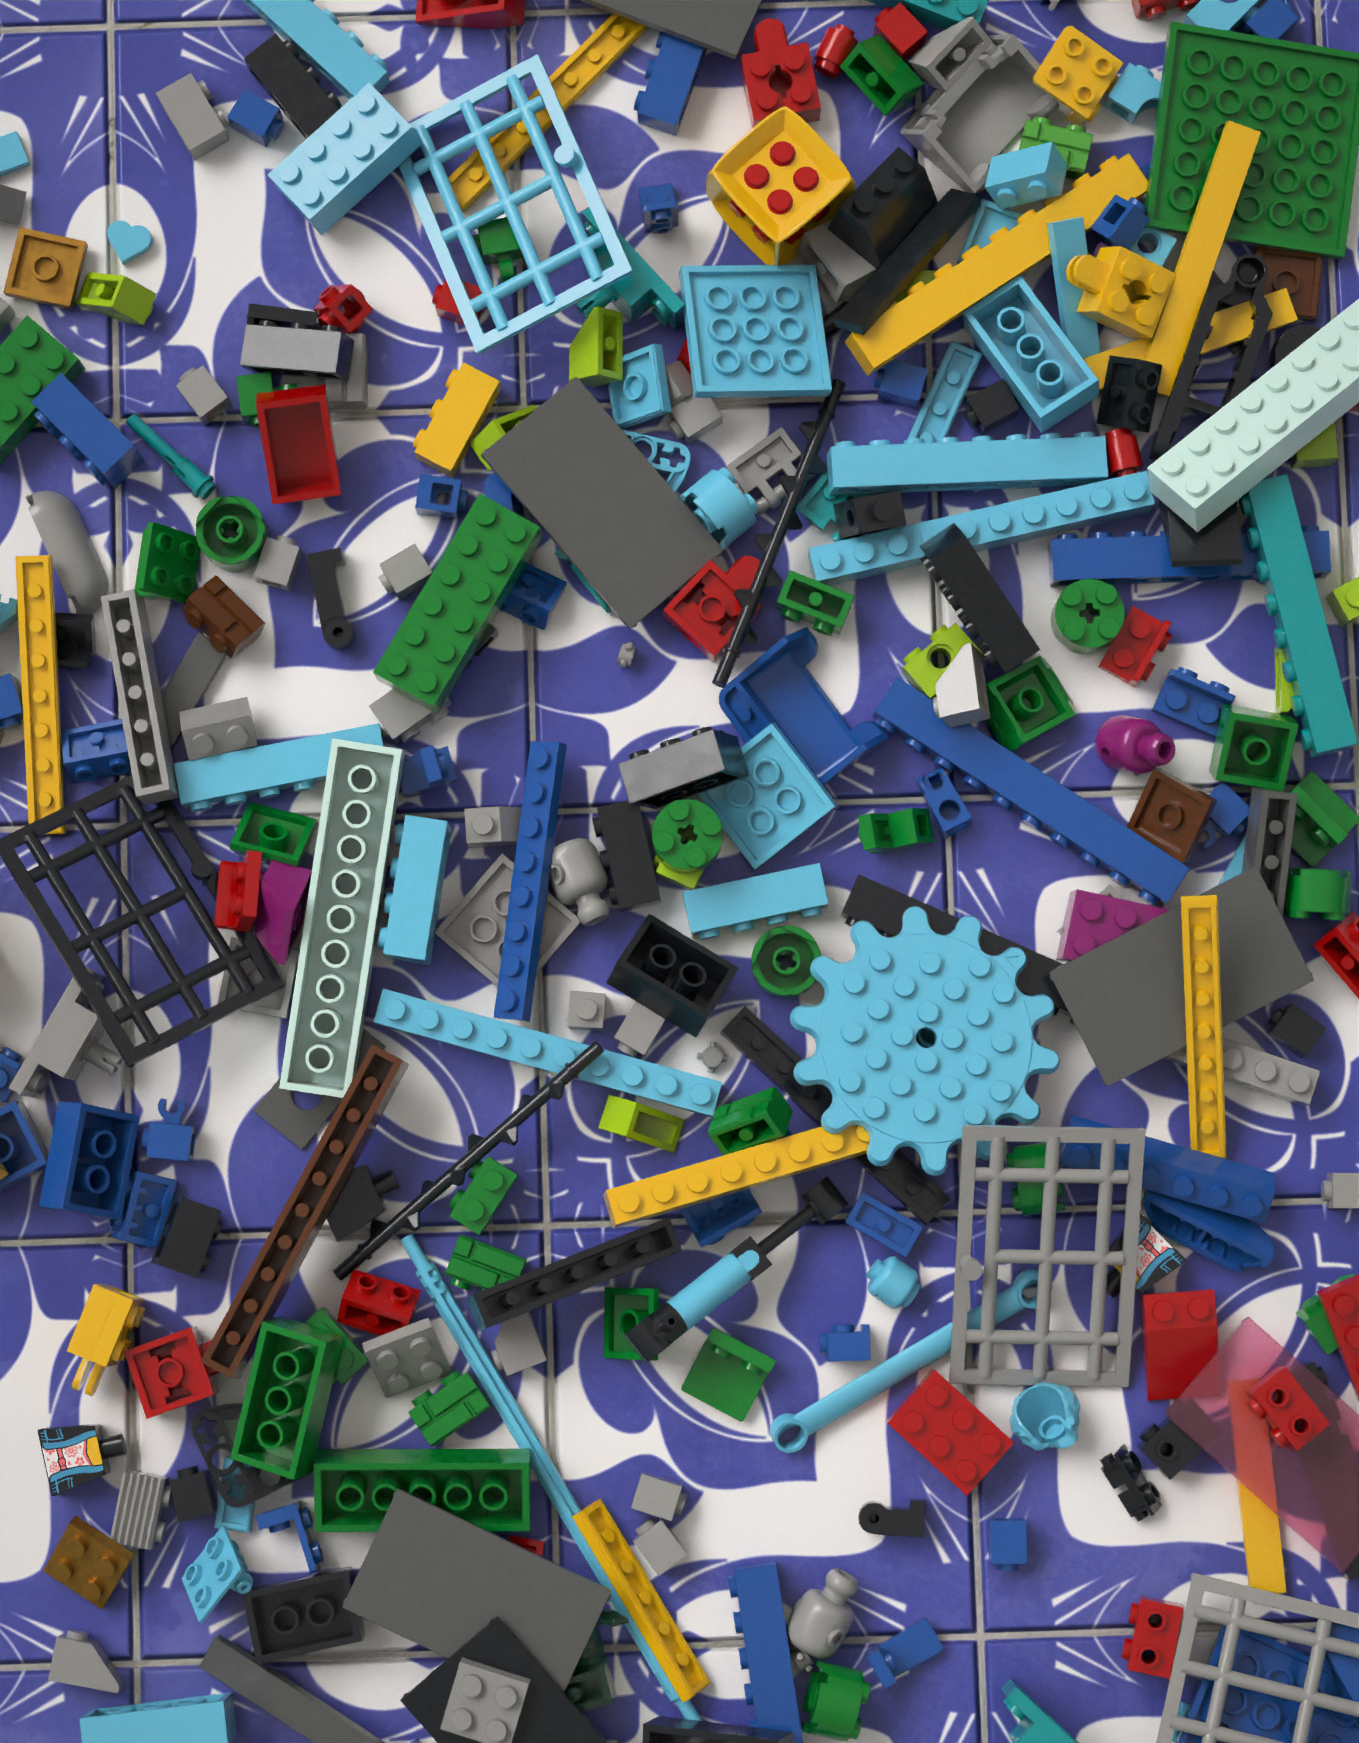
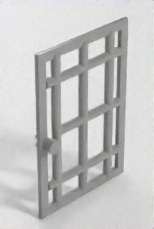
M962 1125L949 1368L950 1384L1034 1385L1035 1383L1047 1382L1066 1386L1129 1387L1145 1128ZM977 1141H991L989 1167H976ZM1005 1141L1046 1142L1045 1168L1004 1167ZM1060 1143H1101L1100 1169H1059ZM1116 1144H1129L1128 1170H1114ZM975 1181H988L984 1270L980 1261L971 1257ZM1003 1182L1044 1183L1040 1250L999 1249ZM1058 1183L1099 1184L1095 1251L1054 1250ZM1113 1184H1127L1122 1251H1109ZM998 1263L1039 1264L1035 1330H994ZM1053 1264L1094 1265L1090 1331H1049ZM1108 1265L1121 1266L1117 1332H1104ZM983 1272L980 1329H967L969 1281L977 1280ZM966 1343L979 1344L978 1368H965ZM994 1344L1034 1345L1033 1369H992ZM1048 1345L1089 1346L1087 1370H1047ZM1103 1346H1116L1115 1371H1101Z
M1197 1573L1191 1574L1190 1589L1156 1743H1171L1174 1730L1201 1736V1743H1216L1217 1741L1225 1743H1285L1220 1726L1229 1685L1300 1702L1292 1743H1307L1315 1706L1359 1717V1702L1318 1692L1326 1651L1359 1659V1643L1329 1636L1332 1622L1359 1629V1613ZM1204 1591L1232 1597L1230 1611L1201 1605ZM1249 1601L1318 1618L1315 1633L1245 1616L1246 1602ZM1198 1619L1226 1626L1218 1667L1189 1660ZM1240 1630L1312 1647L1304 1687L1300 1688L1232 1671ZM1186 1674L1214 1681L1206 1722L1177 1715Z

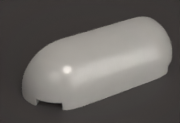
M45 490L27 495L26 499L31 506L29 511L48 555L53 557V566L67 597L71 598L77 614L93 615L102 606L100 596L107 595L108 579L77 507L68 497L55 491Z

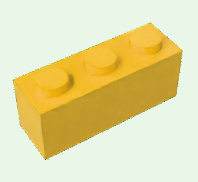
M464 362L459 371L453 369L445 385L448 388L443 400L437 399L429 414L432 420L426 430L421 429L413 443V447L416 448L414 453L417 460L451 478H454L470 448V442L476 437L501 391L499 380Z

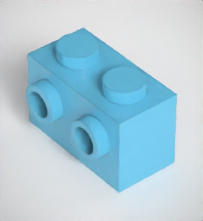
M1053 141L991 157L985 189L1000 210L1059 196L1062 194L1068 164Z

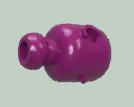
M1127 715L1114 716L1104 722L1098 730L1095 740L1098 757L1107 767L1133 773L1135 776L1149 773L1157 766L1168 764L1173 759L1176 751L1173 739L1169 735L1161 733V730L1152 721Z

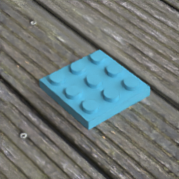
M771 723L741 747L749 776L698 794L704 804L708 805L717 814L723 829L754 870L761 867L838 806L776 723Z

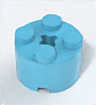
M724 467L718 471L710 470L679 496L685 504L687 503L690 511L713 538L720 542V546L723 549L728 547L756 523L754 512L759 509L756 501L748 493L742 494L734 485L736 483L735 478Z

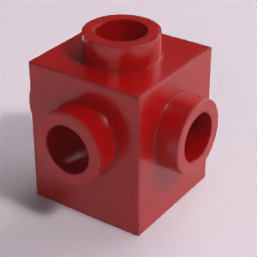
M352 284L330 285L319 295L318 299L320 302L313 308L315 312H318V322L322 327L324 325L340 327L343 329L344 334L355 333L365 323L364 319L373 310L365 300L362 292Z

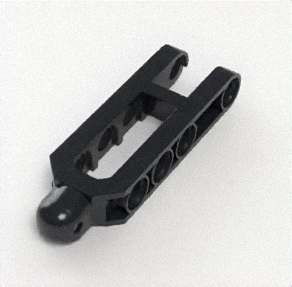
M1247 254L1237 259L1232 267L1228 281L1207 291L1206 295H1204L1196 318L1197 320L1194 324L1195 327L1191 333L1190 342L1183 356L1184 359L1178 370L1149 453L1150 459L1157 460L1169 451L1184 410L1210 418L1248 387L1273 315L1262 294L1268 269L1263 259L1257 255ZM1249 301V305L1253 310L1251 319L1254 320V326L1248 338H1244L1220 407L1189 397L1192 381L1202 361L1200 353L1204 341L1208 339L1213 329L1210 324L1214 313L1225 304L1235 306Z

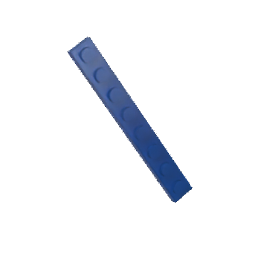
M530 742L494 1009V1018L530 1022L567 748L566 744L560 742Z

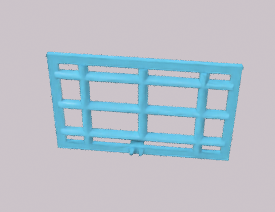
M538 54L410 123L422 142L420 148L425 158L413 163L411 156H409L399 165V168L478 355L634 273ZM532 75L541 95L529 101L521 81ZM509 88L517 108L483 126L474 106ZM545 108L548 110L562 143L555 150L554 157L535 116V113ZM463 113L471 133L437 151L429 130ZM523 120L546 176L511 193L489 138ZM477 146L499 201L465 218L442 164ZM556 162L562 167L571 166L574 170L600 230L590 237L587 236ZM428 171H431L453 224L443 231L439 226L419 176ZM552 188L576 244L541 262L518 210V206ZM505 213L529 269L494 287L471 231ZM458 238L482 293L471 300L447 245ZM606 244L614 266L603 271L594 250ZM582 257L590 278L555 296L547 275ZM535 282L543 303L508 321L500 300ZM488 307L496 328L484 333L476 313Z

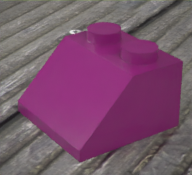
M271 860L267 871H260V898L257 905L254 935L278 964L285 965L304 924L312 870Z

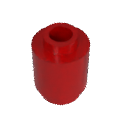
M837 24L835 28L828 27L814 56L816 60L813 66L814 69L827 77L838 79L840 73H844L840 65L858 44V40L854 38L855 32L840 24Z
M1119 428L1104 434L1107 466L1110 476L1121 477L1137 473V471L1143 469L1137 436L1132 434L1131 429Z

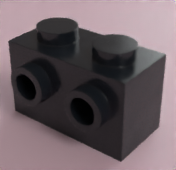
M174 1196L151 1263L198 1278L199 1273H203L208 1266L210 1253L207 1250L211 1239H216L222 1226V1219H219L221 1210L184 1197Z
M1180 1398L1176 1400L1165 1411L1168 1417L1157 1426L1155 1423H1152L1139 1436L1142 1441L1137 1447L1163 1476L1169 1480L1222 1432L1194 1400L1189 1398L1184 1402Z

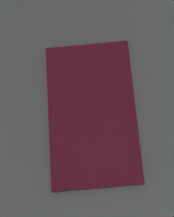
M1250 1317L1242 1320L1241 1325L1175 1402L1167 1408L1164 1415L1335 1568L1343 1573L1359 1554V1415ZM1277 1366H1284L1289 1370L1330 1423L1328 1427L1298 1451L1289 1450L1288 1447L1282 1449L1269 1432L1273 1428L1265 1418L1259 1420L1247 1405L1251 1400L1245 1392ZM1274 1392L1272 1393V1400L1275 1399ZM1297 1420L1294 1424L1295 1429L1297 1428Z

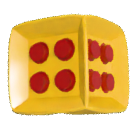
M786 106L767 116L735 143L718 160L706 178V194L722 219L766 265L775 266L787 265L798 257L799 254L796 251L804 234L833 219L839 206L855 191V181L840 158L798 114Z

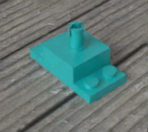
M590 207L586 208L582 212V220L587 236L590 237L600 230ZM616 230L634 273L576 303V308L581 314L584 313V317L587 319L594 307L604 308L612 302L627 320L633 324L648 309L653 307L654 309L651 312L658 322L664 327L669 324L676 331L685 323L683 312L685 304ZM606 244L594 250L603 271L614 266ZM586 269V275L590 278L589 273Z
M1009 1679L1001 1688L1006 1696L1003 1700L1006 1707L1021 1720L1008 1734L1013 1743H1079L1013 1680Z

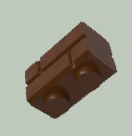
M216 575L189 596L182 611L189 625L194 629H201L209 637L212 647L219 653H225L230 659L235 658L256 641L265 626V622Z

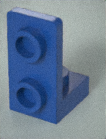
M672 183L638 188L645 231L652 230L655 234L670 232L673 229L672 227L678 226V203L674 198Z
M297 1501L255 1516L259 1530L269 1527L270 1533L291 1527L289 1520L294 1519L310 1574L321 1569L319 1563L324 1561L319 1542H313L309 1528L313 1527V1520L308 1507L302 1508L301 1502Z
M924 1618L869 1649L865 1654L883 1688L886 1689L897 1682L895 1677L941 1652L943 1646L928 1619Z

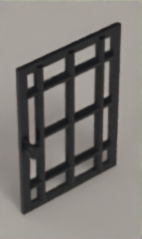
M132 775L0 838V857L128 1068L279 990L285 985L251 929L249 932L233 930L243 946L231 951L219 929L214 926V921L154 824L165 819L192 863V876L197 880H202L203 886L207 887L216 902L218 875L214 871L212 863L206 858L171 799L155 803L157 808L146 813L133 792L135 789ZM121 797L134 819L99 836L86 814ZM74 821L86 843L51 859L38 837ZM142 831L176 887L141 905L107 849ZM24 844L27 845L39 865L27 871L14 850ZM93 854L129 910L128 913L96 929L91 925L59 872ZM47 878L80 932V937L72 941L68 939L35 883ZM183 900L219 956L216 960L184 975L149 918ZM135 924L140 928L172 981L138 1000L102 943L103 940ZM88 948L91 950L124 1007L115 1012L112 1011L78 953ZM248 958H251L264 979L255 985H252L239 964ZM227 970L240 993L206 1010L192 987ZM180 994L193 1017L158 1035L145 1012ZM130 1019L134 1021L146 1041L136 1047L133 1046L121 1026L122 1023Z

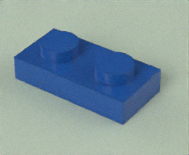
M861 1192L844 1222L905 1258L923 1229V1226L864 1192Z

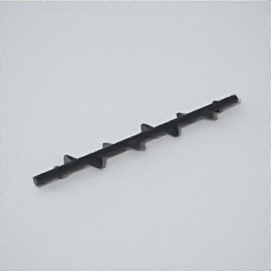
M832 380V391L829 396H826L823 406L819 408L817 421L801 422L799 425V429L808 440L795 476H781L779 482L787 496L772 533L756 534L754 538L755 543L763 552V556L749 589H736L734 592V596L742 609L728 644L722 650L724 654L712 681L718 687H726L735 661L741 655L740 649L742 644H756L758 638L750 624L765 587H780L783 580L773 566L787 531L801 530L803 526L795 511L809 475L826 473L827 466L821 460L818 453L831 420L835 419L836 416L834 412L845 387V383L841 380Z
M594 1041L572 1062H567L565 1068L533 1096L524 1094L520 1098L519 1108L485 1138L471 1134L468 1137V1153L436 1181H424L421 1194L388 1223L374 1219L370 1223V1238L365 1243H360L357 1246L358 1249L333 1270L336 1277L343 1281L365 1260H370L372 1254L403 1227L416 1232L420 1228V1212L451 1185H463L466 1172L500 1142L513 1146L518 1143V1127L551 1098L559 1100L563 1097L564 1087L574 1078L577 1079L579 1073L604 1052L599 1043Z

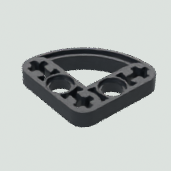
M243 1403L219 1405L204 1410L194 1417L191 1425L194 1440L222 1499L228 1506L237 1509L262 1499L311 1474L309 1473L296 1480L280 1476L277 1484L266 1486L259 1477L262 1469L253 1466L245 1469L243 1463L233 1460L231 1466L224 1470L217 1469L213 1465L212 1456L216 1451L223 1449L230 1453L232 1452L233 1442L223 1421L239 1419ZM204 1418L208 1422L215 1421L217 1423V1426L213 1428L216 1440L221 1436L226 1440L224 1443L215 1444L208 1451L203 1446L210 1444L207 1434H199L197 1431L201 1427L200 1420ZM236 1468H239L241 1475H235L234 1478L239 1486L246 1485L248 1489L244 1492V1500L238 1501L236 1497L230 1499L227 1493L232 1491L231 1484L228 1479L221 1483L219 1477L230 1475Z

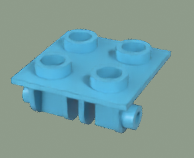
M223 1525L215 1536L208 1540L204 1550L194 1563L187 1567L181 1578L199 1623H203L228 1589L245 1594L251 1590L253 1585L252 1576L246 1573L248 1568L245 1560L239 1554V1546L236 1541L231 1540L226 1527Z

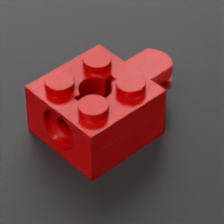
M774 18L762 20L756 25L754 31L756 52L740 56V71L752 129L767 116L784 106L798 114L806 123L819 121L821 105L808 42L789 46L786 29L781 21Z
M743 556L726 573L712 560H709L663 609V617L713 663L724 653L722 650L728 644L742 609L734 596V592L736 589L750 588L760 560L753 556ZM758 604L751 623L761 613L760 604Z
M197 1326L186 1328L124 1351L147 1419L220 1393L214 1375L220 1372L200 1362L212 1340L202 1343Z

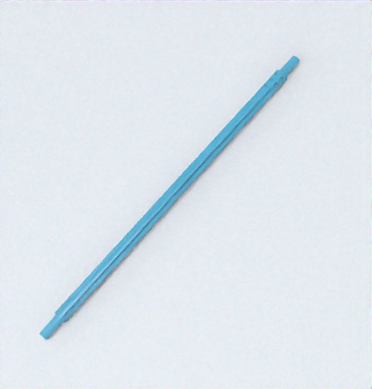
M412 1233L404 1237L400 1241L418 1270L415 1273L519 1448H531V1468L600 1584L612 1590L610 1601L670 1702L675 1701L685 1719L703 1721L690 1699L685 1702L681 1701L574 1522L572 1516L581 1511L580 1507L434 1262L430 1263Z

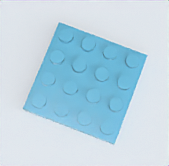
M816 265L681 266L679 278L682 301L685 304L683 312L694 398L830 395L832 385Z

